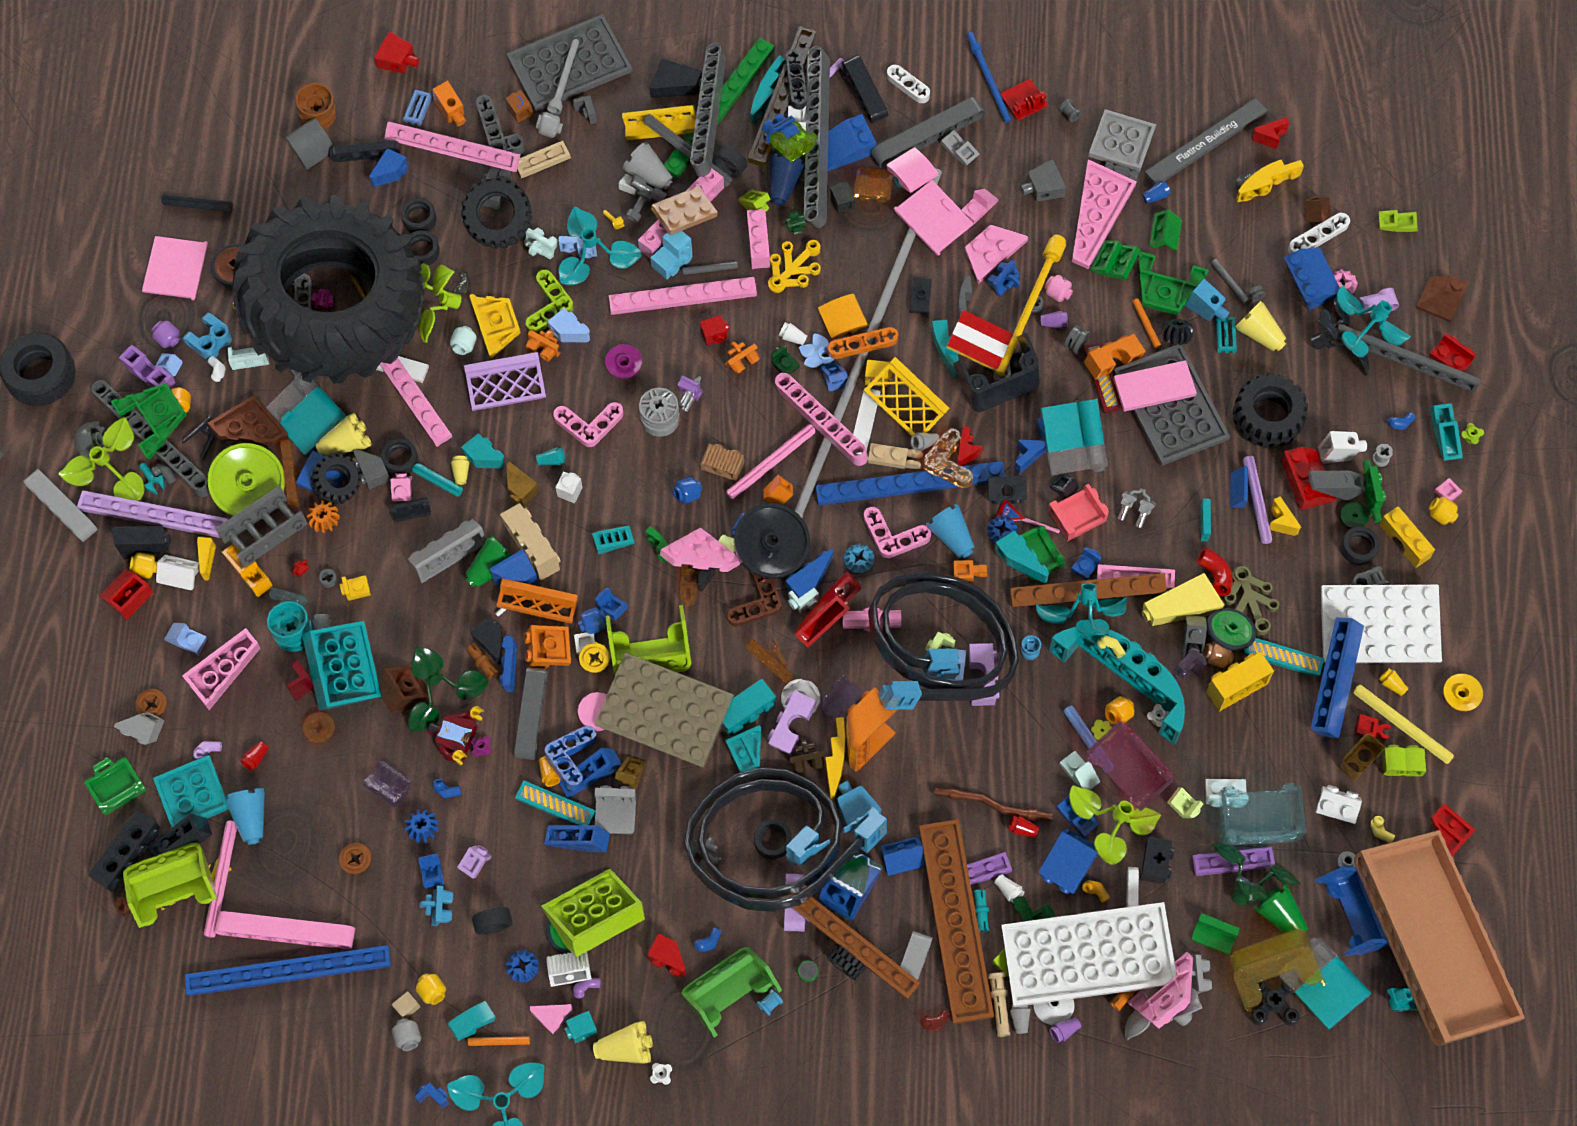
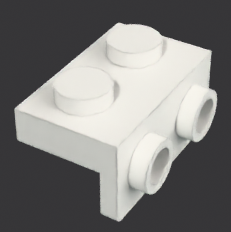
M1332 785L1322 786L1316 813L1355 824L1362 799L1358 796V793L1353 791L1345 793Z

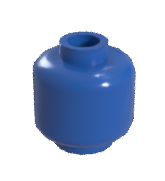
M693 477L684 478L675 483L673 495L678 502L688 504L700 498L702 485Z
M593 607L580 614L581 620L578 621L582 632L586 631L588 634H596L605 630L606 616L602 609L599 610L597 607Z

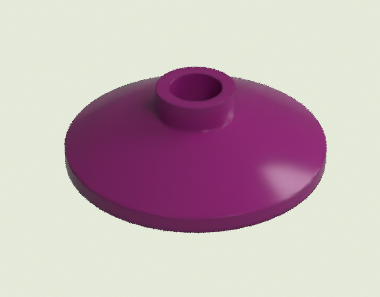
M621 344L613 347L607 353L605 365L608 372L614 377L621 379L630 378L640 371L642 356L635 347Z

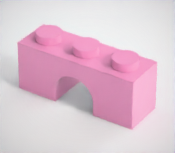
M765 209L747 210L752 269L770 268Z

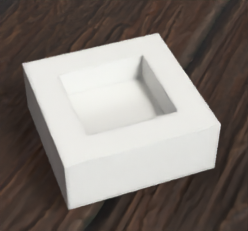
M581 633L574 635L577 655L580 654L581 649L588 643H595L594 634Z

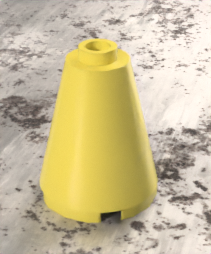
M1261 301L1235 326L1238 331L1271 351L1275 349L1280 351L1286 345L1284 342L1286 339L1285 335L1265 304Z

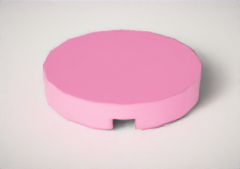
M596 692L582 699L579 704L578 715L583 726H591L596 731L605 730L595 726L607 694Z

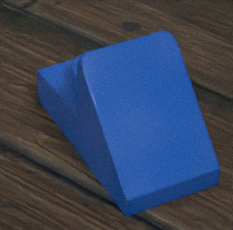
M838 361L820 366L829 391L845 387V379L848 378L847 373Z
M1018 440L1017 448L1022 453L1015 459L1014 470L1020 474L1044 454L1047 449L1046 441Z

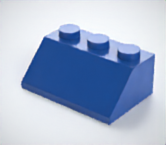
M1320 248L1300 249L1284 257L1308 310H1312L1337 297L1340 287Z

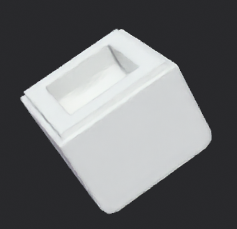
M626 174L618 183L619 189L636 195L638 191L629 186L633 176Z

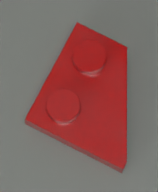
M1445 803L1430 819L1435 831L1440 830L1451 856L1475 832L1471 825Z

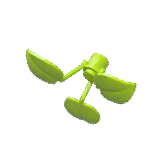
M422 263V271L419 272L423 276L424 288L432 290L433 295L437 296L440 294L439 302L442 303V306L430 307L429 310L425 309L420 316L418 332L420 338L425 343H428V336L435 322L434 310H447L448 307L458 309L461 304V295L443 290L454 271L442 264L436 268L433 275V287L427 284L430 278L429 266Z
M123 417L113 423L104 433L103 445L105 447H93L89 453L90 459L83 456L75 457L59 472V475L69 484L85 486L94 479L92 470L96 468L95 463L99 466L106 465L120 479L114 486L115 497L134 501L141 500L145 490L142 478L134 472L127 473L123 478L108 463L110 457L107 452H113L114 449L124 451L133 443L134 433L128 420Z
M1074 785L1070 789V805L1079 817L1090 819L1093 814L1101 815L1113 811V819L1117 824L1111 836L1107 833H1101L1094 841L1097 854L1110 865L1119 863L1126 854L1125 841L1115 837L1117 830L1123 822L1129 823V827L1134 833L1148 835L1153 831L1161 816L1160 813L1154 810L1132 805L1128 801H1121L1118 806L1112 805L1110 808L1098 811L1101 808V800L1096 793Z

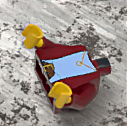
M474 706L470 711L445 716L441 725L433 722L430 723L428 733L436 736L435 743L445 760L457 762L459 765L463 764L460 760L465 761L472 744L471 741L478 729L475 719L478 721L482 720L479 713L484 712L483 709Z

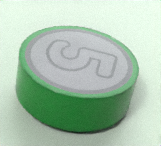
M807 960L799 965L798 975L800 979L805 982H812L817 978L818 967L813 961Z

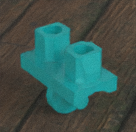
M1391 988L1387 990L1391 996L1389 1005L1392 1010L1396 1012L1403 1010L1418 1011L1408 988Z

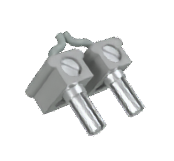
M1142 488L1139 491H1125L1122 494L1121 504L1123 505L1118 519L1123 521L1128 509L1138 499V496L1133 493L1138 494L1142 492L1147 498H1143L1140 501L1141 505L1138 510L1140 515L1136 522V526L1138 527L1139 525V528H1142L1147 514L1151 513L1156 503L1150 501V497L1145 493L1146 490Z

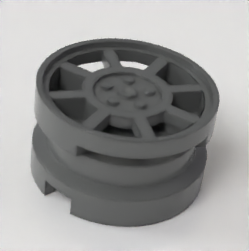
M1075 325L1068 335L1064 347L1068 350L1072 349L1075 354L1080 353L1084 347L1083 345L1089 338L1090 331L1082 330L1079 325Z

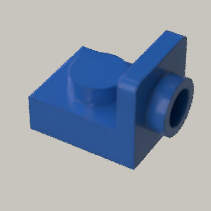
M1085 547L1083 554L1073 565L1071 571L1087 581L1097 569L1098 564L1100 565L1102 557L1096 550Z

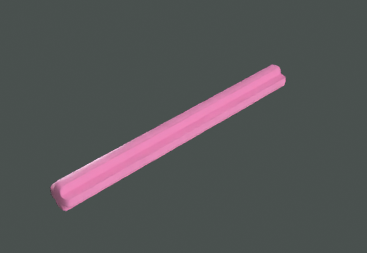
M811 424L804 427L727 489V495L731 499L737 497L815 434V428Z
M227 821L225 825L214 880L217 899L210 902L204 929V935L210 938L216 936L214 931L218 912L221 911L237 830L234 821Z

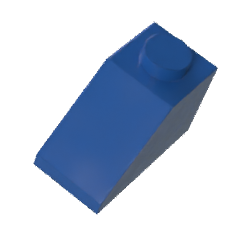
M386 149L369 176L372 186L377 187L400 180L409 168L406 157Z

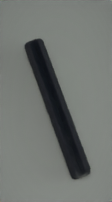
M166 194L162 196V204L168 206L232 212L233 203L231 201Z

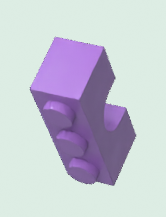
M133 345L119 357L124 368L150 388L165 383L171 389L177 386L171 374L159 365L155 367L147 359L146 355Z

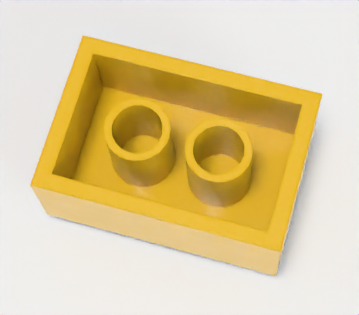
M1261 652L1256 655L1252 653L1244 659V662L1240 664L1236 662L1228 667V671L1224 673L1218 672L1211 677L1212 680L1208 684L1209 687L1206 694L1219 712L1269 683L1274 670Z

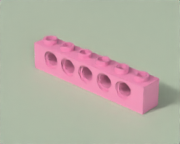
M711 168L708 175L699 177L686 191L699 186L711 202L724 188V178ZM659 219L638 239L639 250L648 258L652 257L663 247L662 237L667 233Z

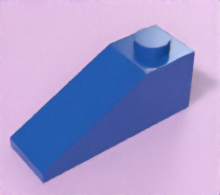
M601 748L577 766L583 776V785L579 790L571 791L567 789L561 780L559 784L566 797L570 798L608 777L620 768L622 764L613 749ZM570 774V781L577 782V780H573Z
M548 825L544 845L585 852H606L610 833L597 825Z

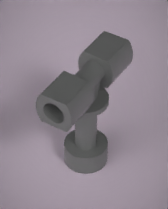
M638 175L633 176L629 186L638 191L639 199L633 210L628 209L625 215L629 220L636 223L641 218L639 212L646 200L650 201L652 199L655 202H660L667 195L657 187L652 188L646 184L647 181Z

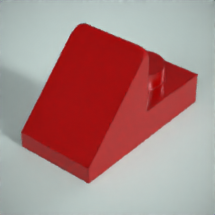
M1287 117L1254 128L1251 138L1255 142L1277 149L1280 141L1278 136H1282L1287 132L1290 122Z
M963 426L957 467L967 465L982 454V446L972 445L973 435L970 434L971 427Z

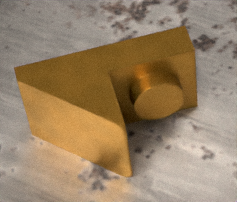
M627 756L616 772L615 779L618 780V784L636 790L646 766V761Z

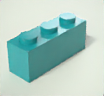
M763 679L732 699L722 723V728L728 736L732 733H738L743 729V725L748 722H754L758 719L759 714L764 711L768 712L775 706L776 696Z

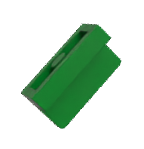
M1169 209L1155 213L1149 245L1153 248L1166 245L1171 250L1176 251L1182 219Z
M1201 913L1191 940L1229 955L1240 928Z

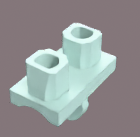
M538 227L534 230L528 228L524 244L530 248V255L534 256L538 253L548 259H552L554 250L558 245V239L553 236L548 239L545 238L543 230Z

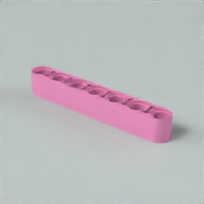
M780 373L777 375L775 383L779 394L853 464L857 466L864 465L868 460L864 444L789 374Z
M219 911L214 932L224 936L349 950L352 949L355 928L340 924Z

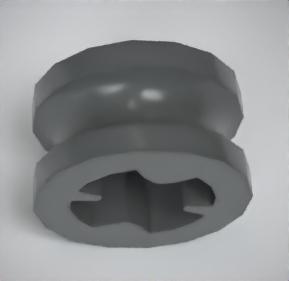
M1255 286L1247 292L1248 297H1251V302H1257L1266 296V293L1262 291V286Z
M1038 295L1035 302L1038 303V306L1035 307L1034 305L1031 313L1041 311L1043 307L1041 296Z
M325 569L319 574V580L322 586L330 588L336 584L337 576L333 570ZM328 575L329 577H331L332 581H323V579H325V576Z

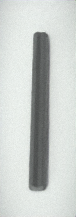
M651 114L646 116L644 123L687 157H691V145ZM712 162L711 168L722 175L724 185L729 186L733 178Z

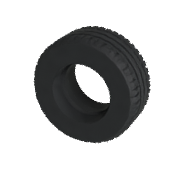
M30 333L23 335L10 343L0 358V377L4 385L17 401L26 405L44 406L57 401L69 391L75 380L76 368L71 354L63 342L50 334ZM39 359L53 361L51 369L43 377L35 380L22 378L25 368L33 361Z

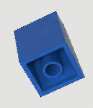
M1068 828L1060 834L1038 873L1042 875L1041 878L1050 884L1054 882L1059 885L1058 889L1062 892L1074 894L1098 856L1094 844Z

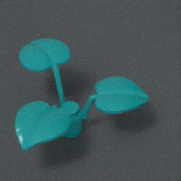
M574 207L568 218L567 229L571 237L582 238V257L580 261L576 257H569L561 262L559 266L560 283L564 285H577L587 279L590 268L587 264L583 263L586 248H592L597 243L608 254H611L610 263L619 269H625L633 265L641 257V251L635 245L626 241L614 242L611 246L612 251H610L601 242L600 238L596 237V218L592 214Z
M1344 285L1340 287L1337 292V303L1343 311L1349 315L1356 314L1358 316L1371 311L1370 317L1372 321L1358 337L1350 331L1342 334V342L1356 356L1364 357L1368 353V345L1360 339L1375 322H1379V329L1382 330L1381 334L1390 344L1399 346L1411 337L1386 321L1389 313L1392 311V306L1387 301L1381 300L1377 305L1373 304L1371 307L1363 310L1361 302L1349 293Z
M1084 583L1081 585V594L1077 593V598L1071 610L1059 605L1041 606L1036 604V611L1039 617L1046 622L1064 623L1066 618L1072 616L1079 601H1081L1082 605L1088 607L1089 620L1079 621L1076 624L1077 631L1085 635H1106L1109 632V625L1102 619H1092V606L1097 612H1102L1106 616H1120L1126 611L1127 597L1098 601L1097 586L1093 583Z
M526 1063L517 1066L509 1076V1083L515 1088L507 1094L503 1092L497 1093L494 1097L482 1096L484 1084L480 1078L474 1075H466L450 1082L447 1088L453 1102L463 1110H476L480 1105V1099L493 1101L494 1107L502 1111L503 1121H498L493 1126H523L522 1122L517 1118H511L507 1121L505 1109L510 1104L509 1097L517 1091L524 1098H532L538 1095L544 1084L545 1067L539 1063Z

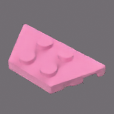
M990 225L965 247V253L975 273L976 282L978 284L998 268L1001 262L1006 261L1028 241V237Z

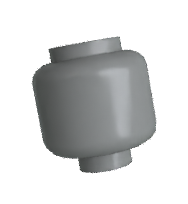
M544 112L542 115H539L535 128L538 129L540 135L554 138L556 133H561L563 124L560 123L559 116Z
M407 1018L397 1021V1025L392 1029V1036L396 1047L403 1051L415 1049L421 1041L418 1024Z

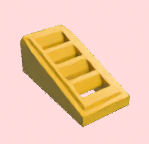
M198 537L200 574L204 580L208 581L216 545L211 538Z

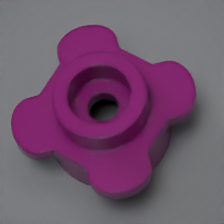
M488 736L472 739L471 743L474 748L472 753L474 756L491 754L492 749L489 745L491 739Z

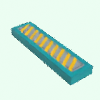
M1255 638L1254 643L1245 649L1243 656H1248L1252 653L1256 655L1261 652L1270 664L1317 678L1320 676L1324 662L1322 657Z
M523 781L515 797L516 800L574 825H590L596 812L591 808L527 781Z

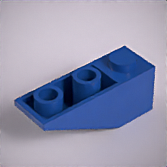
M833 549L821 552L816 560L807 562L802 567V570L790 574L786 580V589L789 592L793 591L798 599L813 588L817 591L833 559Z

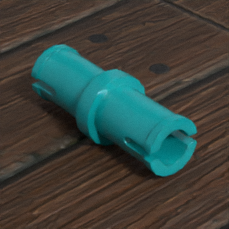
M974 890V905L979 932H987L990 929L986 890Z

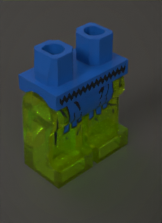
M780 113L776 115L773 122L767 120L762 130L767 134L765 140L792 162L801 157V155L811 151L818 136L814 132L810 134L806 132L800 123L794 121L795 118L793 116L785 118Z

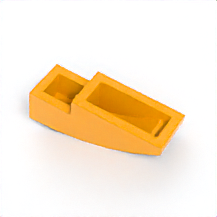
M232 544L222 551V554L253 593L259 597L273 587L271 581L255 561L244 568L237 557L240 551Z

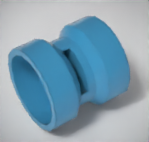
M1033 635L1025 637L1020 650L1023 658L1027 660L1036 659L1040 653L1041 641Z

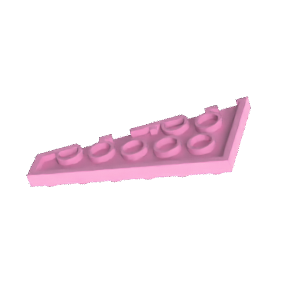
M1089 159L1072 258L1073 263L1089 269L1137 183V181Z

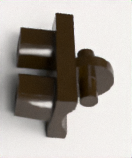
M805 739L801 740L802 746L795 747L796 753L803 751L804 754L788 757L795 773L806 771L804 761L809 759L812 761L813 769L824 768L823 757L825 756V751L820 750L808 753V750L815 749L814 743L807 744Z

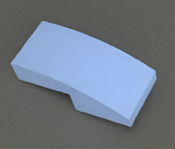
M559 236L561 252L570 253L578 251L579 257H582L583 241L581 238ZM596 245L592 248H586L585 258L597 256Z

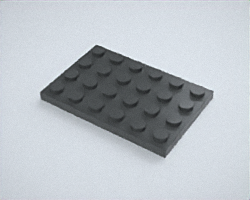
M603 14L506 54L535 112L547 108L549 102L554 99L573 39H577L579 45L561 101L633 72L627 57Z
M1179 344L1113 369V374L1116 376L1181 361L1187 362L1197 393L1196 396L1132 410L1161 466L1230 439L1226 427L1183 346Z

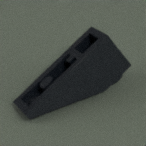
M191 813L148 845V849L152 858L190 843L201 844L213 834L207 818Z

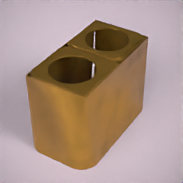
M1366 734L1345 755L1339 769L1351 780L1355 781L1365 771L1364 767L1367 768L1385 749V746L1372 735ZM1361 749L1369 750L1372 755L1370 761H1361L1358 758V752ZM1347 763H1356L1359 767V772L1353 770Z

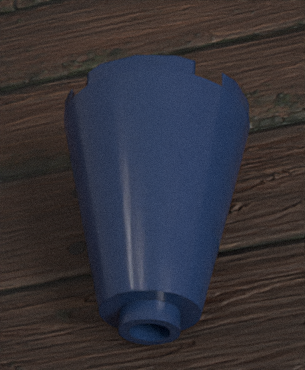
M774 153L769 156V197L773 205L783 206V204L788 202L805 163H801L802 160L792 155L783 154V157H777L778 153Z

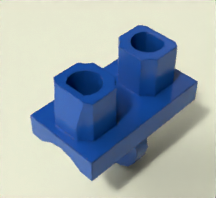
M1010 260L1009 263L1001 262L997 268L999 276L991 275L988 278V284L991 288L995 289L996 295L1002 296L1007 289L1011 287L1017 288L1020 285L1018 279L1020 274L1015 266L1016 261Z

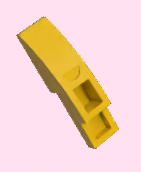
M1278 160L1258 170L1241 186L1236 201H1249L1259 195L1265 196L1271 192L1273 184H1280L1287 179H1296L1302 173L1304 167L1302 161L1299 160L1284 165L1282 160Z

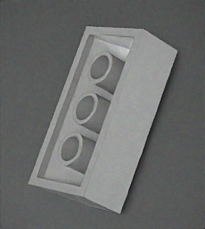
M473 519L464 521L457 529L446 532L439 540L432 541L427 544L426 548L412 553L407 560L420 582L427 581L482 547L486 541L483 529Z

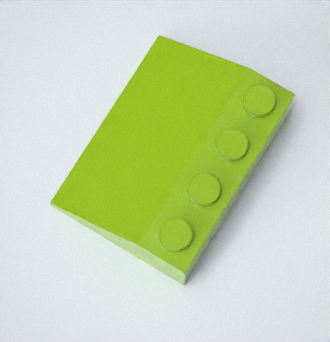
M611 869L542 905L544 913L556 932L575 957L582 955L645 919L642 902Z

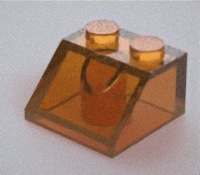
M858 167L854 197H858L859 200L863 201L869 199H876L877 202L882 203L890 201L894 175L888 170Z

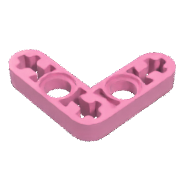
M616 402L610 403L589 425L565 406L557 407L553 413L555 422L587 447L595 446L622 419L624 414L623 407ZM618 409V414L614 413L612 415L611 410L616 411ZM565 413V416L569 421L567 422V420L564 417L559 418V414L563 415ZM600 421L608 423L607 427L603 429L599 428L597 424ZM579 423L581 428L579 430H572L571 425ZM585 434H587L588 436L593 435V440H587Z
M869 507L864 512V522L880 555L884 558H892L925 545L931 539V530L925 525H920L892 536L879 509ZM870 513H872L873 516L876 515L875 521L877 524L874 525L873 519L869 518ZM883 529L885 535L882 537L876 536L875 530ZM919 533L926 534V538L919 536ZM908 538L911 543L908 546H903L900 540ZM885 546L891 548V552L884 550Z

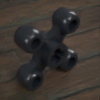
M1257 976L1250 980V991L1260 995L1263 999L1262 1007L1256 1008L1251 1013L1250 1019L1253 1024L1263 1025L1267 1020L1268 1014L1271 1012L1279 1013L1282 1016L1283 1022L1288 1026L1298 1023L1300 1018L1298 1011L1289 1008L1285 1003V997L1294 993L1298 987V983L1293 977L1284 978L1280 988L1277 990L1269 989L1266 986L1265 980ZM1254 983H1258L1260 987H1256ZM1286 983L1291 984L1292 988L1287 987ZM1271 998H1274V1000L1278 1001V1003L1274 1005V1002L1270 1001ZM1256 1015H1261L1262 1019H1258ZM1288 1015H1292L1294 1019H1290Z

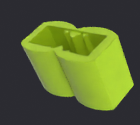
M1388 745L1382 751L1383 775L1423 776L1426 773L1425 749L1419 748L1417 745H1410L1407 748H1400L1399 745Z

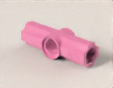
M865 608L863 611H847L843 615V629H864L870 632L869 608ZM877 608L878 619H880L883 610ZM890 610V628H901V610Z

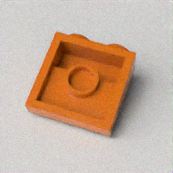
M531 625L527 632L524 633V643L528 644V650L525 652V661L529 662V667L548 668L550 665L569 666L571 664L568 627Z

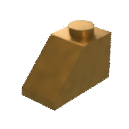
M511 462L507 463L509 498L515 504L520 503L524 507L538 493V485Z

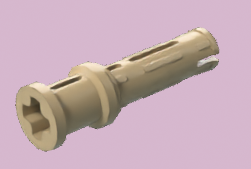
M992 973L988 975L991 983L990 996L994 1000L998 1037L1010 1036L1006 1006L1008 990L1005 989L1004 980L1006 973Z

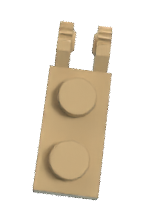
M871 443L868 463L902 469H919L921 463L907 460V457L919 459L922 458L923 453L914 449L908 450L906 448Z

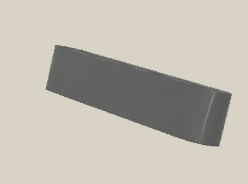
M527 667L515 745V758L536 759L548 671L545 668Z

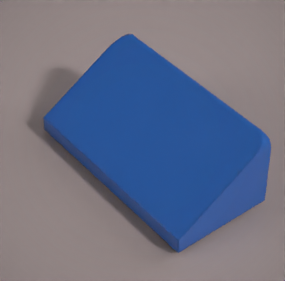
M1243 466L1231 473L1230 507L1244 508L1248 501L1247 466Z

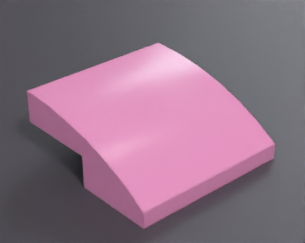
M915 147L887 164V170L897 177L899 184L910 193L938 176L934 166Z

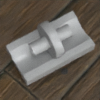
M1194 955L1191 988L1200 994L1212 989V981L1210 979H1203V972L1206 973L1210 970V961L1201 959V955Z

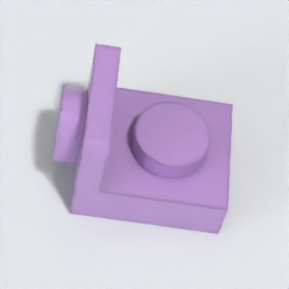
M480 845L469 847L457 868L474 879L485 862L490 860L492 856L487 853L488 850Z

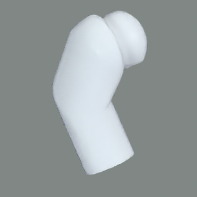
M211 356L208 359V363L213 367L211 378L213 381L219 382L224 377L226 368L215 356Z

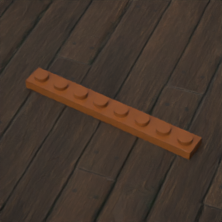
M1165 573L1010 588L1012 607L1075 601L1077 593L1081 594V585L1084 583H1093L1097 586V599L1167 592Z
M813 897L801 905L791 907L837 945L842 946L856 957L866 968L908 1000L919 987L920 982Z

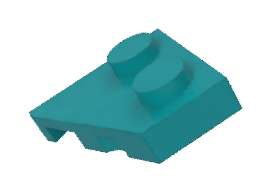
M760 725L725 740L740 773L760 768Z

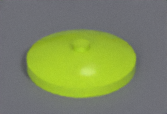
M251 443L236 444L223 450L212 462L208 473V489L212 500L219 509L232 517L277 486H280L283 491L285 488L284 470L277 457L268 449Z

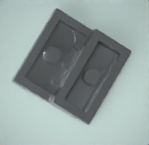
M315 117L285 137L306 170L330 155V149L334 147Z

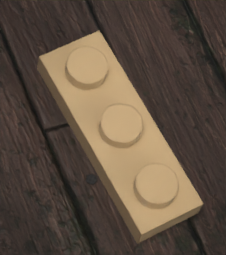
M563 141L520 158L517 171L522 179L570 159V153Z

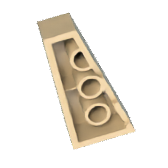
M519 503L500 514L502 523L519 549H523L540 581L560 570L559 562L561 561L558 555L551 548L547 538L541 534L538 524L531 520L532 516L527 508H523Z

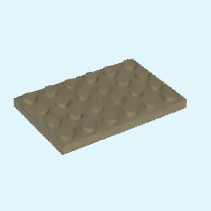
M624 653L595 726L704 768L734 695Z

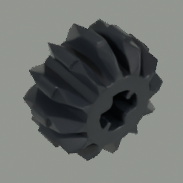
M1181 319L1167 320L1163 323L1161 331L1163 340L1167 341L1168 344L1172 343L1174 345L1188 344L1193 337L1192 324L1187 320L1183 321Z

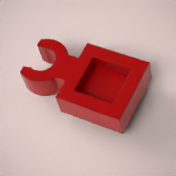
M1359 714L1354 734L1362 737L1370 734L1374 738L1377 735L1379 739L1387 740L1389 735H1385L1383 729L1389 730L1391 726L1389 724L1378 725L1379 719Z

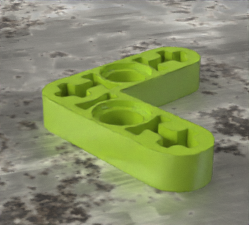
M548 270L539 271L536 275L538 286L551 303L526 319L528 332L532 330L535 333H540L548 328V321L550 319L544 315L547 312H553L556 315L558 313L557 310L560 312L565 308L564 306L562 307L563 303L565 305L568 304V307L565 308L568 312L573 311L572 299ZM542 277L548 278L550 285H547L546 281L542 280ZM552 289H558L560 293L556 296H553L550 294V291ZM534 322V323L537 324L538 326H537V327H535V326H533V325L531 326V323Z

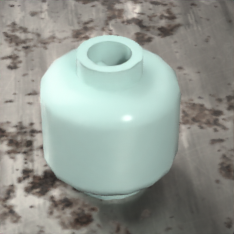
M467 326L456 328L450 340L451 348L460 355L470 353L476 341V334Z

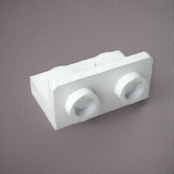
M1206 779V804H1211L1213 807H1221L1223 804H1228L1232 807L1246 805L1248 801L1246 779Z

